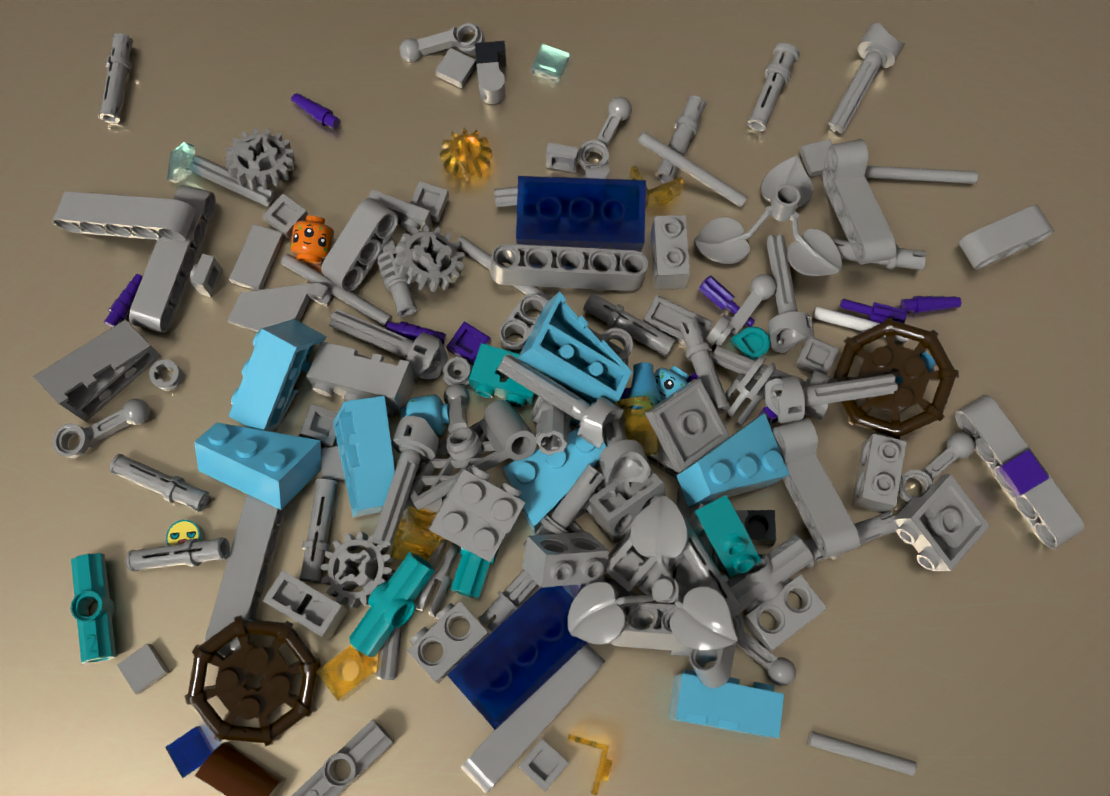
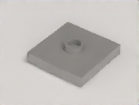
M701 379L692 380L645 412L675 472H682L730 437Z

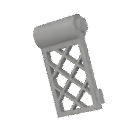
M497 400L492 402L485 410L484 419L468 427L478 435L482 434L480 437L482 446L476 455L463 461H456L451 456L449 459H441L443 455L449 453L446 448V440L439 444L434 459L420 461L417 470H423L419 476H415L409 493L417 510L449 492L458 475L457 473L450 476L454 468L464 467L470 471L474 465L483 471H487L507 458L515 461L524 460L534 453L537 446L536 437L509 401ZM483 451H495L484 458H480ZM435 468H443L438 476H431ZM425 485H432L431 489L419 495Z

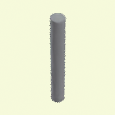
M813 731L809 733V746L914 776L917 764L915 761Z

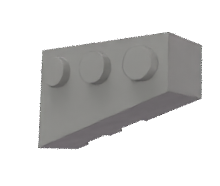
M124 320L33 377L58 404L87 422L156 362L161 355L127 320Z
M321 341L306 375L311 385L314 386V391L331 397L332 393L343 396L344 401L385 396L387 417H392L393 414L401 416V408L406 407V403L411 398L417 383L409 361L400 360L397 366L383 362L385 358L383 355L373 353L372 358L357 354L358 351L356 349Z

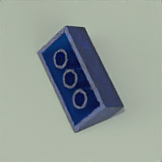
M518 176L516 244L635 250L641 252L645 243L646 180Z
M563 586L540 588L447 674L494 730L588 643L572 636L568 630V614L574 598Z

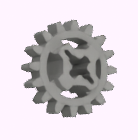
M255 128L252 135H248L243 131L241 132V140L232 138L233 147H226L227 156L225 157L227 169H229L230 177L232 179L237 178L240 186L248 182L251 190H254L257 185H261L263 190H267L269 183L278 187V179L288 180V171H294L293 162L295 158L294 151L290 147V141H283L281 133L271 136L270 129H266L263 134H259V131Z
M427 225L423 226L421 232L413 227L410 234L404 233L400 242H398L395 249L397 255L394 264L401 265L398 272L399 275L407 274L409 276L407 281L409 285L416 281L419 283V290H422L425 285L430 287L431 292H435L438 285L446 290L450 283L455 284L464 267L462 263L464 253L457 252L460 243H451L449 241L451 238L450 233L445 236L440 235L439 227L434 232H430Z
M359 531L355 538L347 533L345 534L344 544L337 540L333 542L336 548L334 553L325 552L324 555L330 561L329 564L320 566V569L328 572V575L321 579V583L331 585L326 593L332 597L337 596V603L342 605L349 603L350 607L359 608L362 602L363 605L370 607L368 600L372 591L378 585L387 581L388 576H393L395 570L389 568V564L396 561L394 556L386 554L390 547H382L380 544L373 543V534L368 538L366 533ZM358 548H368V549H369V550H367V551H366V550H363V551L360 552L359 554L354 553V551H353V550L358 549ZM357 586H360L364 589L360 592L348 591L349 589L354 590Z

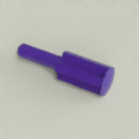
M708 276L700 284L698 290L721 310L726 307L735 315L740 309L732 300L735 296L713 276ZM750 316L745 325L751 327L755 320Z
M842 299L840 302L841 308L869 315V320L878 323L886 321V318H893V321L905 324L907 318L906 310L876 302L873 303V306L847 299Z

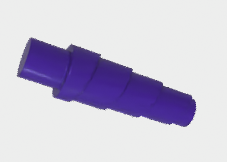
M298 93L291 97V102L306 111L307 114L321 123V125H328L332 129L339 127L341 120L333 115L330 109Z
M135 274L132 281L128 283L125 290L108 309L110 313L104 321L106 325L112 328L119 324L121 319L124 320L127 317L143 276Z
M913 296L912 299H902L900 301V309L907 312L913 311L914 314L961 307V298L955 296Z
M403 321L400 324L387 322L386 330L415 341L420 334L427 333L439 338L442 344H445L446 334Z

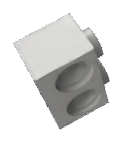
M686 215L654 216L651 228L654 290L685 289L690 276Z
M873 433L862 443L851 506L879 513H885L896 506L907 441Z
M651 470L649 477L643 483L629 481L611 483L588 500L595 522L615 543L631 529L637 515L657 498L666 496L664 482Z
M630 529L608 554L605 572L630 592L656 562V556L645 557L636 551L631 541Z
M589 532L532 535L527 537L522 568L541 588L603 582L609 550Z
M283 570L263 599V602L331 640L349 610Z
M801 574L792 580L789 577L782 582L783 590L775 598L767 601L757 600L746 608L748 613L743 616L744 624L759 644L768 651L774 650L827 609ZM789 592H795L800 596L802 600L800 609H794L788 604L787 595ZM762 612H768L773 615L775 619L773 630H767L761 625L760 616Z
M460 601L455 606L452 603L445 606L436 616L439 621L429 630L424 627L411 638L412 646L407 650L438 684L490 636L488 631ZM457 619H465L469 622V631L463 637H454L451 634V625ZM431 643H440L443 647V655L436 662H428L425 657V650Z

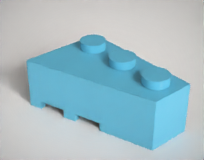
M559 291L545 304L518 359L592 403H596L601 396L612 403L619 401L632 371L604 340L600 341L587 327L589 323L582 315L578 317L565 303L567 299Z
M296 319L259 330L253 340L254 350L251 358L243 366V379L240 387L232 395L231 404L233 405L229 417L252 429L270 432L278 428L298 392L293 389L302 370L308 373L312 363L307 360L316 344L325 341L327 336Z
M385 396L344 401L333 420L352 515L353 517L380 513L382 512L395 473Z
M764 413L739 429L676 476L689 508L700 503L713 502L724 495L732 497L767 488L790 474Z
M215 423L194 442L198 471L280 510L321 470V442L316 439Z
M578 428L568 434V444L563 452L547 455L540 452L539 448L528 458L514 461L503 467V474L507 483L522 491L519 498L526 502L522 511L534 534L541 527L543 517L552 515L585 470L587 464L594 467L595 470L600 467L599 456L606 448L604 441L601 448L598 449L577 436L580 429Z
M684 670L683 673L674 676L668 719L770 738H779L784 694L774 692V685L753 682V687L739 685L740 679L729 677V680L724 685L718 688H710L701 683L695 671Z

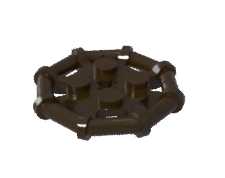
M886 318V321L852 338L847 337L843 341L845 346L833 378L838 380L837 382L881 376L886 373L891 374L893 370L899 371L898 376L903 378L901 384L896 383L898 389L894 391V394L865 398L867 402L859 408L855 400L841 401L849 417V424L853 427L858 425L901 440L902 436L938 420L940 422L945 417L943 412L956 378H959V371L954 369L937 337L939 334L935 330L927 331L893 321V318ZM895 335L917 341L919 344L915 350L895 345ZM886 336V346L878 347L869 354L863 348V346ZM929 350L939 370L928 372L920 356ZM857 355L863 359L858 377H848L854 357ZM929 381H940L932 404L923 399ZM916 405L923 409L924 412L901 422L899 413L905 409ZM872 408L892 413L891 423L869 416L868 413Z
M240 615L234 617L232 623L202 645L194 647L192 651L194 660L188 694L184 698L186 704H191L214 733L215 740L219 742L223 739L257 742L269 746L273 744V740L302 718L311 716L314 711L312 703L318 668L322 665L320 658H315L292 628L293 623L289 621L281 623L247 619ZM248 633L275 637L271 644L259 645L255 644V642H249ZM235 637L238 638L240 645L225 657L216 652ZM284 642L299 661L292 664L287 661L279 650ZM208 663L219 667L216 685L204 687ZM249 672L253 675L261 673L263 675V678L260 680L261 686L258 688L254 686L247 687L245 685L247 682L246 674ZM303 673L298 697L289 693L291 676ZM217 696L229 712L223 720L207 701L208 699ZM283 703L292 708L270 725L268 714ZM236 716H241L247 720L259 718L260 728L236 726L233 723Z

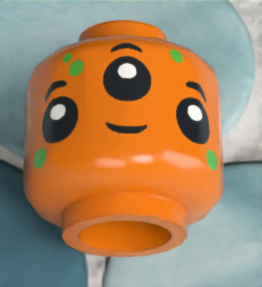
M307 215L306 221L294 223L290 250L297 255V260L321 264L322 259L326 258L332 248L334 230L330 226L325 225L324 218Z

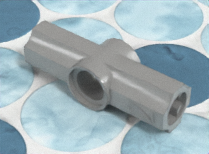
M538 396L532 410L531 420L537 422L536 443L540 447V452L547 455L563 452L568 444V426L572 417Z
M793 535L768 554H758L762 560L761 562L754 565L751 570L738 574L726 582L741 607L746 609L757 600L767 601L775 598L783 590L782 582L812 562L813 556L801 538Z
M372 719L342 749L330 756L325 764L292 796H338L349 785L354 783L360 774L383 754L394 741L375 719ZM340 759L348 761L351 767L350 775L345 780L339 779L334 771L335 764Z

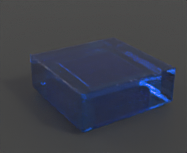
M196 726L165 747L182 778H187L199 770L214 751L200 726Z

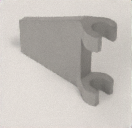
M319 283L241 292L227 321L255 332L292 319L300 322L310 299L328 306L333 295L327 292V286Z

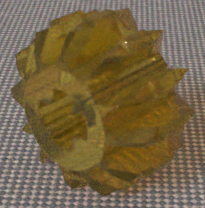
M463 128L461 135H457L452 131L450 135L451 140H443V150L440 152V159L444 163L445 172L452 173L456 181L461 176H464L465 180L469 183L472 175L481 179L482 171H489L492 150L489 148V141L486 137L480 138V133L477 130L472 134H468V131Z

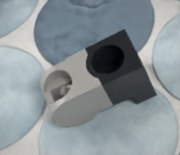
M505 41L475 43L481 99L488 104L500 103L506 93L505 77L499 70V67L506 66Z
M735 510L753 544L774 546L776 542L775 510Z

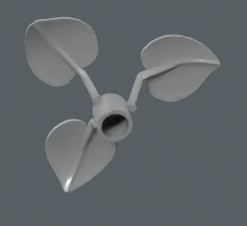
M798 156L778 164L764 177L761 192L763 197L771 202V205L766 207L765 212L747 233H744L743 226L735 219L720 217L708 222L694 239L695 247L710 260L723 264L737 263L747 257L750 252V246L746 239L751 238L768 216L772 215L777 221L783 222L789 219L792 221L793 237L796 241L789 245L787 258L790 265L797 272L808 276L837 274L842 269L840 252L829 235L815 228L806 230L802 236L799 234V214L796 212V209L810 201L813 195V184Z
M666 496L657 498L643 509L634 519L631 526V541L636 551L645 557L656 556L657 564L664 573L662 577L654 582L652 594L627 596L617 599L615 589L611 584L596 582L587 585L577 594L568 614V630L572 636L592 644L602 645L616 640L625 628L626 614L620 605L657 601L660 604L675 605L679 608L670 619V629L674 637L681 644L698 650H718L738 642L731 610L725 598L718 591L709 587H697L688 591L682 581L673 578V572L668 569L664 562L663 556L668 558L681 556L688 543V527L685 518L675 502Z

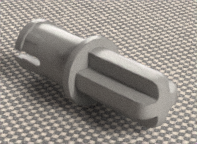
M523 570L503 593L501 591L498 592L500 596L478 619L485 625L496 615L497 617L487 627L495 633L514 610L517 612L520 610L518 606L538 584Z

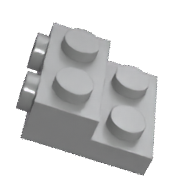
M474 465L470 471L462 467L430 524L429 530L491 563L506 533H509L526 502L519 498L522 491L505 482H503L501 487L488 481L491 475Z
M952 474L941 475L922 497H913L893 519L899 526L897 529L898 536L904 542L915 547L919 553L916 557L919 564L925 569L932 571H952L990 526Z

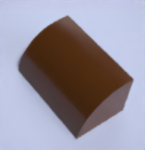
M229 742L220 744L195 774L197 778L226 796H277L286 781L285 777Z

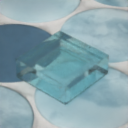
M542 44L531 67V74L559 83L569 61L570 53Z
M184 142L170 152L168 181L177 184L192 174L195 153L194 145Z

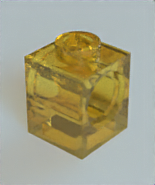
M410 506L407 507L401 517L392 544V558L404 560L407 554L412 552L428 561L440 542V536L429 530V526L436 513L421 509L417 510V508Z
M350 645L319 669L317 673L336 700L344 702L376 676V672L372 667L377 663L373 657L366 656ZM355 661L359 668L358 675L355 679L346 681L342 675L343 667L346 663Z

